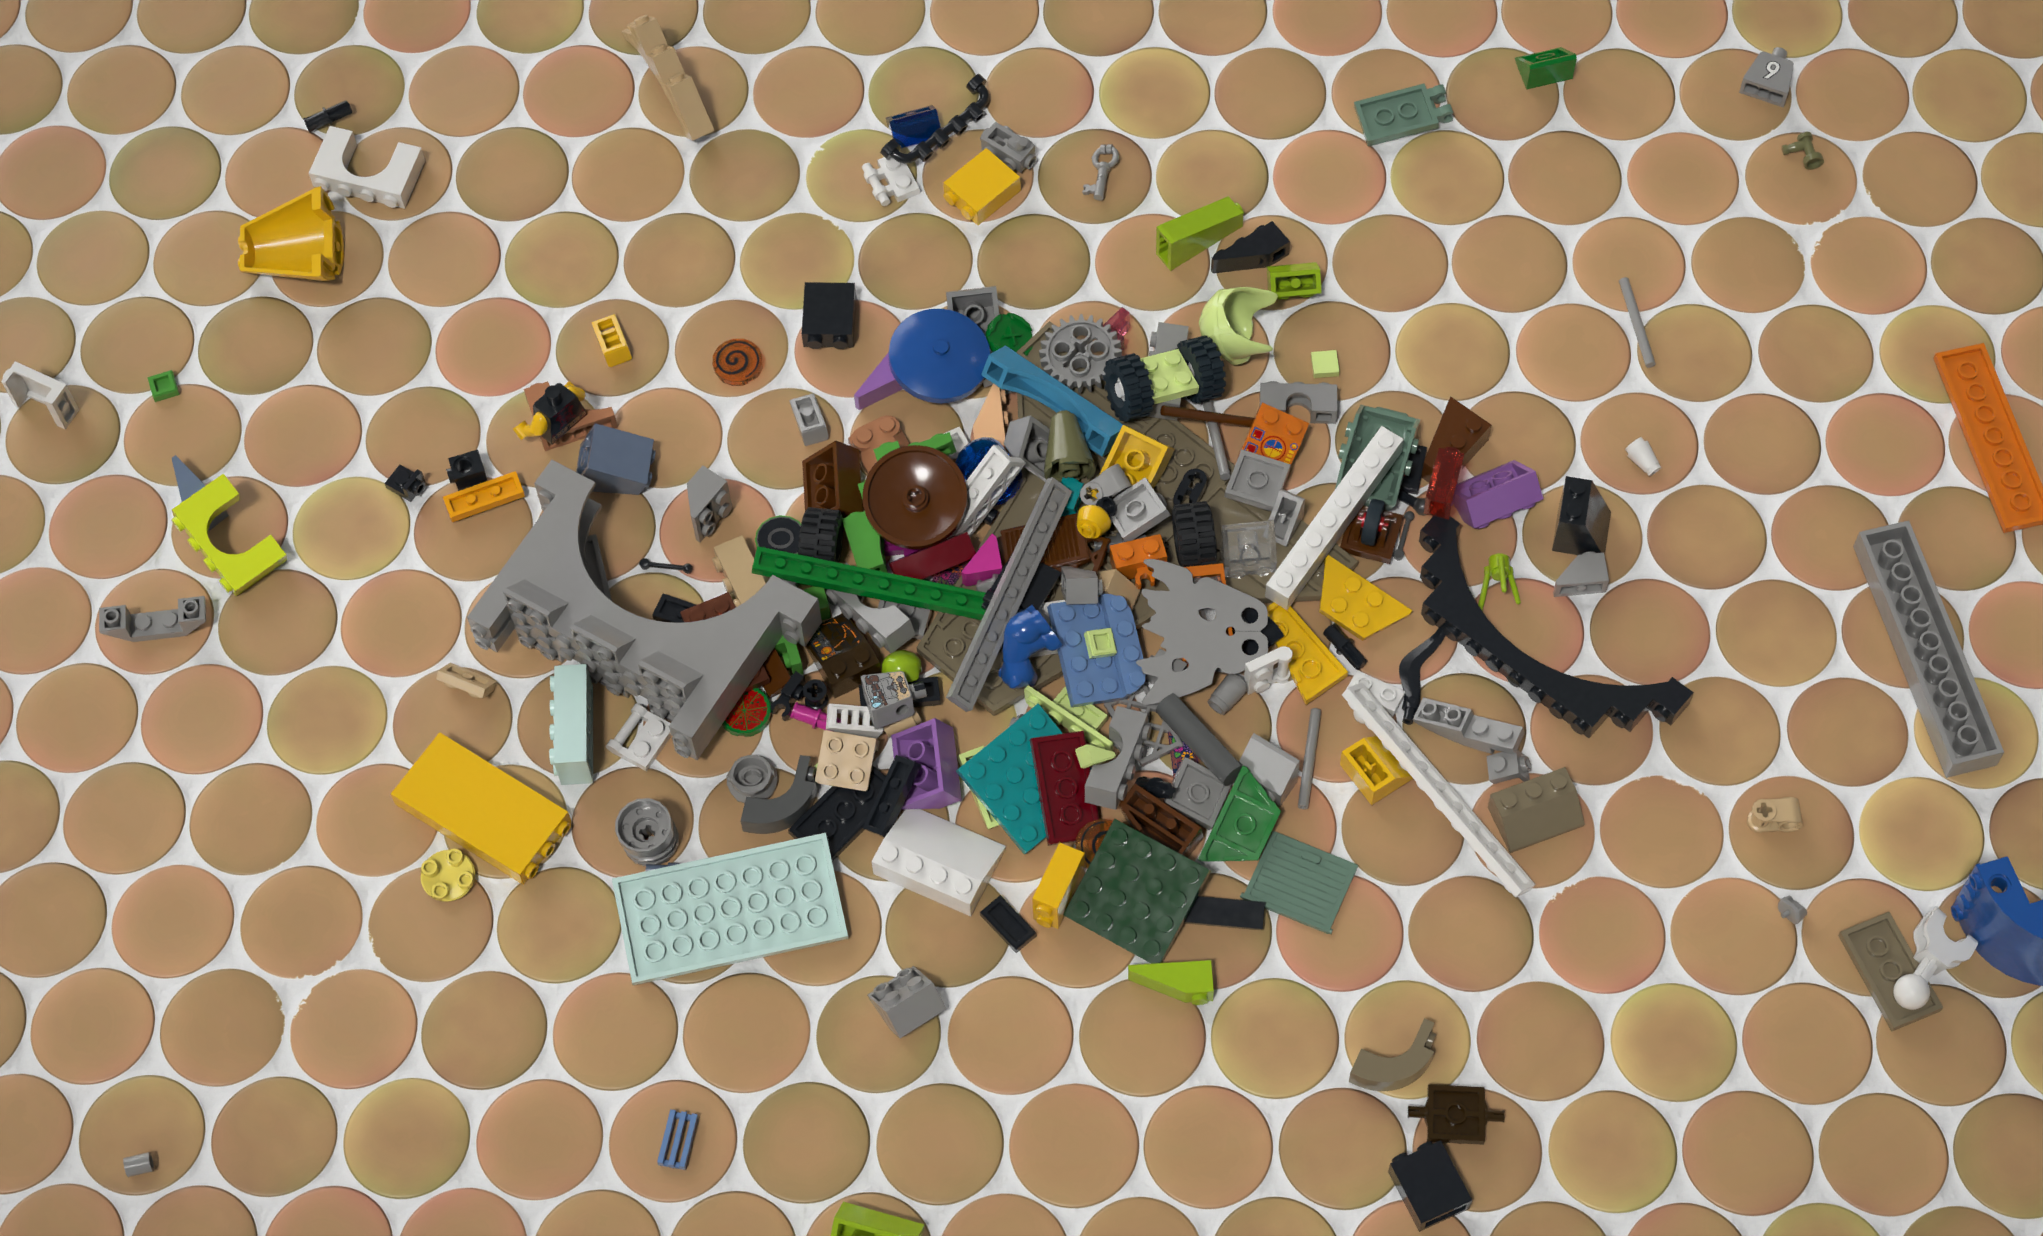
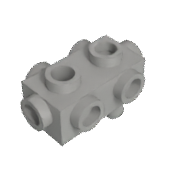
M997 122L983 131L980 137L982 151L987 148L1013 171L1017 170L1021 173L1025 168L1031 169L1036 162L1035 145L1028 138L1020 137L1008 126H1002Z

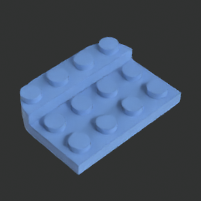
M1102 594L1098 597V603L1066 605V602L1052 603L1047 607L1052 630L1063 645L1057 651L1071 708L1124 700L1145 683L1146 674L1142 672V667L1136 664V661L1144 658L1133 614L1123 596ZM1111 628L1117 654L1109 657L1089 659L1084 633L1091 630Z

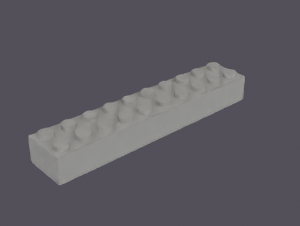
M1910 521L1859 532L1853 546L1945 777L1948 778L1997 766L2004 754V750Z

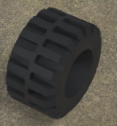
M1202 501L1174 505L1172 510V527L1179 565L1181 567L1215 564L1217 560L1216 535L1213 516L1208 503Z
M807 508L801 522L798 555L840 562L843 542V517L840 510Z

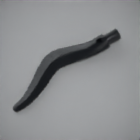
M1440 627L1430 638L1409 652L1399 665V676L1403 691H1405L1402 710L1404 711L1402 722L1404 724H1413V718L1420 705V668L1439 647L1446 636L1444 630Z

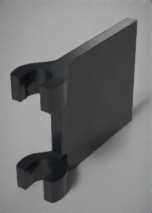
M1010 558L992 587L985 593L981 608L987 610ZM1040 562L1019 608L1025 610L1030 605H1033L1039 611L1059 579L1061 572Z

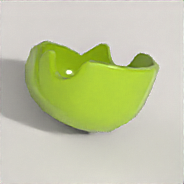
M898 650L885 657L882 662V673L902 671L905 674L907 683L917 680L919 673L922 672L921 660L915 653Z

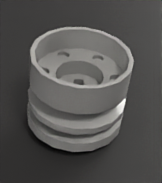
M650 798L636 799L620 810L615 821V832L627 856L634 863L646 867V864L660 865L667 862L675 854L679 845V833L667 808L659 801Z

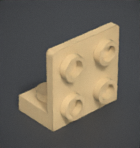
M824 730L815 782L817 784L868 791L874 753L879 751L880 741L876 738Z

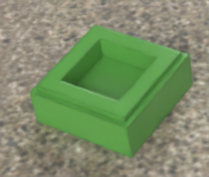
M172 370L147 377L155 402L180 395Z

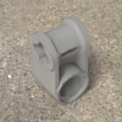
M1115 464L1085 484L1080 491V497L1085 504L1096 505L1100 498L1107 496L1113 499L1130 488L1132 484L1121 466ZM1092 489L1099 491L1096 494L1097 500L1089 498L1092 495Z

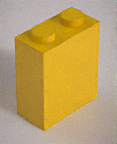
M985 148L943 182L944 198L950 205H955L967 220H972L975 224L980 225L1021 191L1020 176L990 150Z
M1059 842L1032 898L1033 919L1039 925L1046 928L1051 926L1059 928L1064 918L1063 914L1085 874L1084 852Z

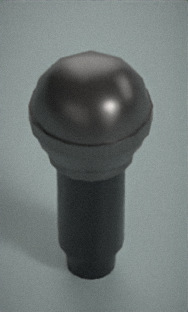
M1405 491L1399 492L1398 500L1413 507L1419 515L1424 516L1430 513L1432 504L1429 499L1416 498Z

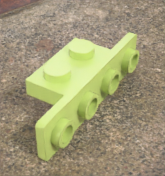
M1029 685L1024 689L1025 700L1029 707L1033 708L1036 704H1039L1056 725H1063L1070 733L1083 731L1085 741L1090 743V745L1113 751V742L1098 732L1108 720V715L1094 705L1071 708L1066 687L1061 690L1053 701Z

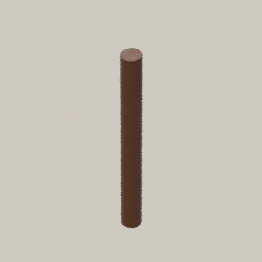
M1162 405L1160 410L1162 416L1251 427L1254 420L1253 417Z

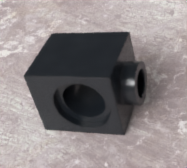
M478 449L448 458L451 468L446 469L450 483H456L458 491L488 481ZM464 470H470L467 473H461Z

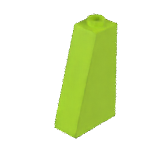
M1227 196L1160 224L1156 229V255L1172 271L1243 227L1244 211L1237 202L1234 203Z

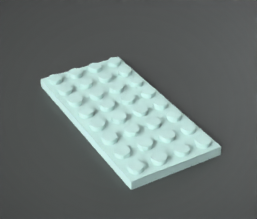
M826 833L612 878L633 985L848 939Z

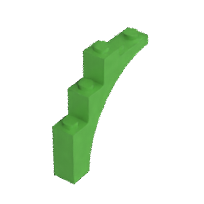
M950 432L936 434L931 439L908 445L931 447L943 452L947 456L957 452ZM898 441L886 442L880 445V447L873 449L877 461L890 451L900 448ZM865 480L864 482L858 484L861 496L863 494ZM865 511L853 512L848 517L843 518L842 522L857 567L888 573L885 560V540L872 528Z

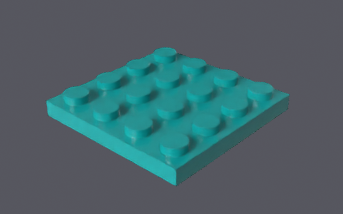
M1036 704L956 770L958 775L1023 854H1026L1046 837L1030 739L1063 734L1039 704Z

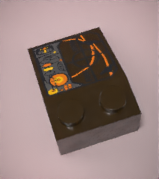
M843 613L821 623L805 646L834 699L862 685L861 676L881 673L880 662L870 644L851 619H847Z

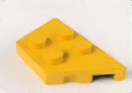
M1327 555L1325 558L1319 613L1360 640L1364 641L1376 632L1382 631L1393 623L1409 617L1413 611L1330 555Z

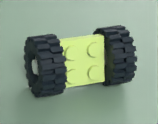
M1204 335L1180 341L1177 344L1178 348L1172 351L1140 358V356L1133 353L1106 361V366L1103 370L1105 372L1103 380L1106 382L1104 387L1108 393L1107 399L1111 402L1110 407L1112 411L1115 410V416L1119 417L1120 421L1126 422L1149 416L1150 412L1153 411L1152 405L1185 396L1195 404L1221 397L1225 392L1223 387L1226 386V381L1224 380L1226 373L1223 371L1224 363L1220 360L1221 353L1216 350L1217 345L1215 342L1212 343V339Z

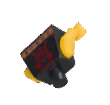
M568 381L565 385L557 383L555 386L547 387L545 394L533 405L531 424H527L524 420L514 427L513 431L520 440L526 436H542L551 445L554 444L587 415L580 402L585 399V391L582 388L576 387L571 381Z

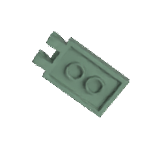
M1424 83L1354 102V108L1367 146L1439 128V122L1449 123L1453 121L1451 115L1453 110L1450 104L1438 108L1434 104L1446 101L1444 85L1441 84L1426 89Z

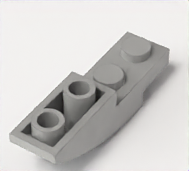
M1424 697L1413 718L1415 723L1456 743L1490 754L1497 750L1515 755L1525 734L1521 726L1476 716L1473 714L1472 709Z

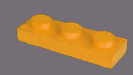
M514 471L443 496V500L451 521L455 522L523 498L525 494L518 475Z

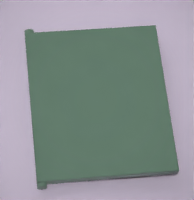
M1272 831L1246 891L1241 893L1240 898L1246 901L1265 902L1264 908L1326 934H1332L1333 929L1331 927L1358 865Z

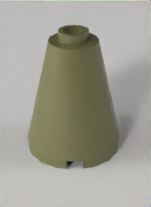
M1059 411L1051 418L1044 465L1045 479L1053 477L1061 482L1063 477H1072L1080 482V478L1087 476V480H1089L1095 474V463L1078 419L1070 411Z

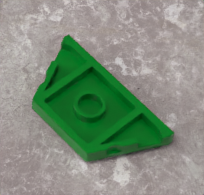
M1242 766L1198 858L1201 862L1258 861L1281 810L1271 800L1247 767Z

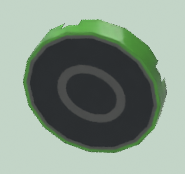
M782 515L767 519L756 531V547L798 554L801 523L790 516Z

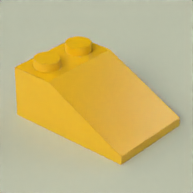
M1122 425L1100 474L1109 467L1119 464L1132 486L1146 477L1154 489L1175 449L1129 426ZM1092 489V490H1091V492H1092V495H1091V496L1097 498V497H1096V494H1097L1099 491H1095V490Z

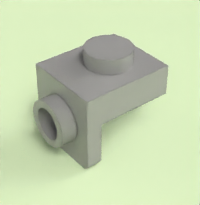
M1518 749L1515 755L1500 752L1486 756L1489 781L1493 784L1515 778H1520L1523 782L1530 780V760Z

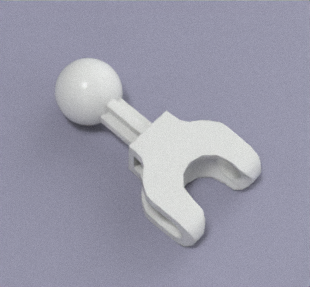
M1938 907L1927 913L1913 932L1917 949L1913 958L1920 964L1913 974H1906L1900 977L1894 985L1893 993L1895 1000L1905 1009L1916 1010L1923 1007L1930 997L1928 982L1932 975L1935 976L1945 969L1955 968L1960 963L1967 961L1978 945V941L1970 934L1957 942L1950 940L1943 928L1947 916Z

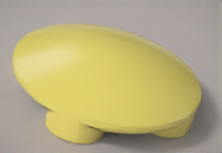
M458 849L439 851L422 863L421 884L425 892L436 900L449 902L460 899L470 891L474 884V866L471 860Z

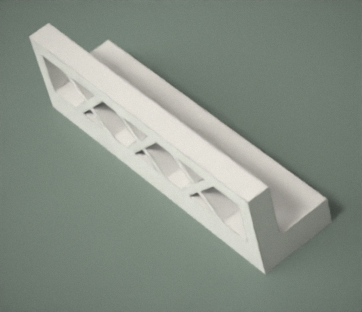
M993 445L965 482L968 494L966 512L958 528L949 537L961 532H968L969 537H971L1026 462L1021 458L1010 457L999 445Z

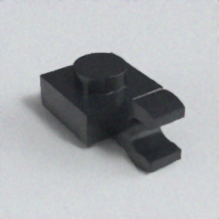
M795 671L781 690L780 697L771 704L770 710L772 714H775L778 709L783 708L785 711L781 715L782 720L786 721L790 718V707L804 697L805 676Z

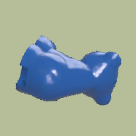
M1033 605L1010 618L1005 627L1003 644L1004 662L999 669L998 676L1002 678L1009 688L1016 689L1027 687L1028 685L1030 687L1034 686L1038 676L1029 657L1043 648L1055 651L1063 646L1047 621Z

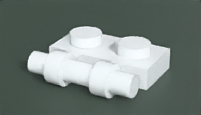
M883 157L877 160L878 169L873 168L870 163L862 165L863 176L866 182L871 184L873 188L872 193L882 206L890 204L889 197L893 195L897 202H901L920 194V188L906 163L897 162L893 158L887 160ZM885 179L888 185H882L880 180Z

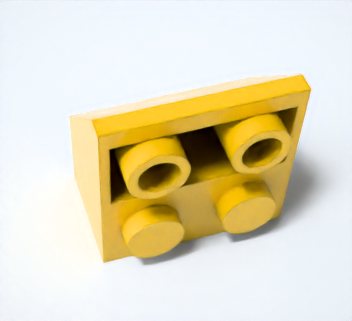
M1377 736L1362 738L1341 753L1340 766L1371 805L1413 779L1400 766L1395 756L1382 745V741Z

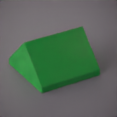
M1562 47L1515 58L1526 90L1573 79L1577 60L1575 53Z

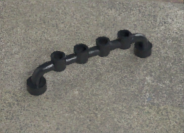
M981 74L975 75L968 82L966 88L973 95L979 93L980 99L977 102H972L960 115H955L947 125L937 129L926 141L920 142L913 151L908 154L901 153L899 151L901 145L895 139H892L884 145L880 153L887 160L893 158L897 162L904 164L912 163L918 158L923 162L927 161L933 155L934 151L932 148L935 145L940 149L944 148L951 140L948 135L954 132L959 136L968 127L965 122L971 119L976 123L983 117L985 112L982 109L988 104L990 98L989 91L985 87L987 80Z

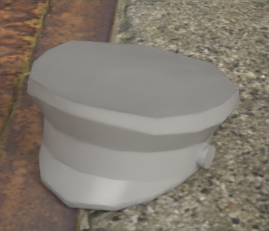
M758 755L743 756L734 762L727 774V786L738 802L745 803L746 797L769 799L776 789L777 771L768 761Z

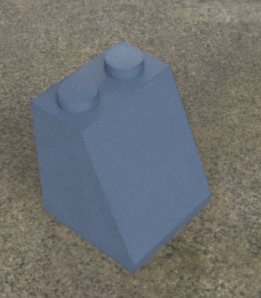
M595 423L580 444L576 472L596 483L592 492L639 495L651 483L652 472H649V468L654 461L656 453L652 449L654 439Z

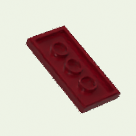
M1083 731L1030 739L1048 846L1059 844V842L1063 844L1081 841L1086 829L1099 822L1097 805L1085 803V784L1090 774V767L1081 768L1075 751L1077 748L1086 745ZM1100 824L1091 827L1086 832L1084 840L1094 839L1101 832Z

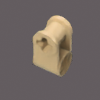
M1794 797L1757 800L1747 817V824L1753 831L1760 833L1774 831L1793 832L1803 827L1799 800Z

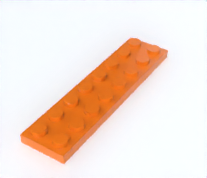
M1980 343L1935 353L1933 359L2003 533L2043 525V485L1985 344Z

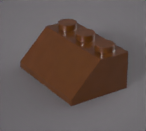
M834 441L802 461L805 511L808 507L840 510L843 518L848 517L853 512H863L862 496L858 484L861 483L859 449L839 441Z

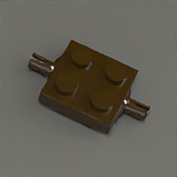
M1428 1084L1425 1107L1408 1106L1407 1110L1408 1118H1424L1427 1126V1142H1438L1441 1140L1442 1143L1484 1145L1487 1121L1504 1123L1505 1119L1504 1110L1487 1109L1485 1087Z

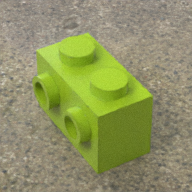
M1317 262L1267 266L1268 290L1276 293L1277 299H1288L1290 296L1298 295L1300 297H1312L1315 294L1322 293L1321 273Z

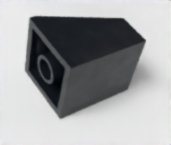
M1566 476L1558 508L1552 551L1573 555L1595 552L1604 553L1605 556L1611 511L1592 480Z

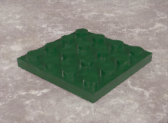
M1114 819L1063 916L1151 964L1163 963L1211 870Z

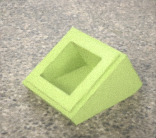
M1084 745L1075 750L1080 766L1083 769L1106 762L1116 756L1113 751L1093 745Z

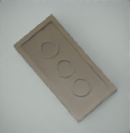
M1890 912L1839 933L1838 936L1891 1031L1936 1014L1943 1009L1929 982L1930 997L1923 1007L1909 1010L1900 1006L1895 1000L1893 990L1896 981L1906 974H1913L1919 963L1913 958L1914 955Z

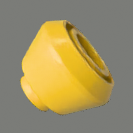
M1086 505L1079 509L1077 513V529L1083 537L1095 539L1110 529L1111 520L1103 508L1097 505Z

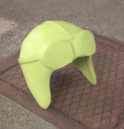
M1253 287L1218 290L1208 300L1202 310L1199 319L1201 336L1206 335L1210 337L1212 343L1215 342L1217 345L1216 350L1221 353L1220 358L1227 360L1232 365L1248 361L1251 355L1272 351L1273 348L1271 346L1254 342L1250 339L1253 335L1252 317L1254 313L1274 304L1278 297L1277 294L1269 290Z

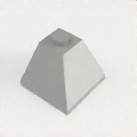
M1031 415L1011 421L1004 440L1005 447L1012 457L1021 458L1026 462L1023 466L1024 468L1046 482L1044 465L1049 428Z

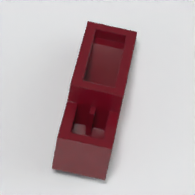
M961 532L934 546L922 548L890 562L889 565L893 574L923 579L973 558L976 552L968 532Z

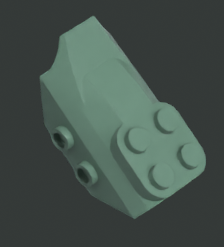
M1360 405L1353 423L1348 422L1345 437H1348L1347 444L1342 443L1338 458L1342 459L1335 489L1380 427L1383 426L1404 439L1402 453L1367 499L1364 506L1369 507L1371 499H1378L1385 502V511L1394 508L1404 475L1409 476L1413 461H1410L1409 458L1411 453L1416 454L1419 439L1415 437L1420 419L1408 417L1406 413L1382 407L1373 408Z

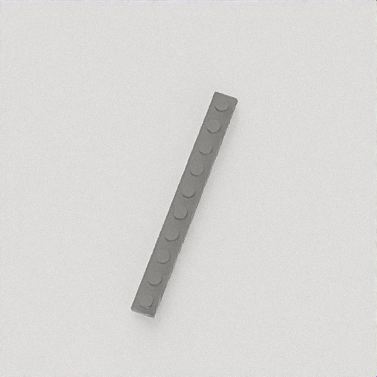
M1053 477L1047 479L946 696L948 700L966 712L971 711L1003 644L1005 627L1010 618L1017 613L1072 493L1070 489Z

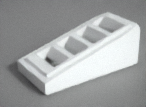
M830 703L827 706L826 730L876 739L883 732V727L874 729L873 723L870 726L871 717L866 706ZM837 713L841 714V723H836ZM848 715L852 716L851 724H847ZM859 717L862 718V725H859Z

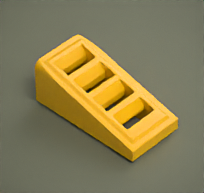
M615 314L591 322L608 367H613L632 359ZM614 326V328H611V329H609V330L600 332L601 330H604V329H607V328H610V327Z

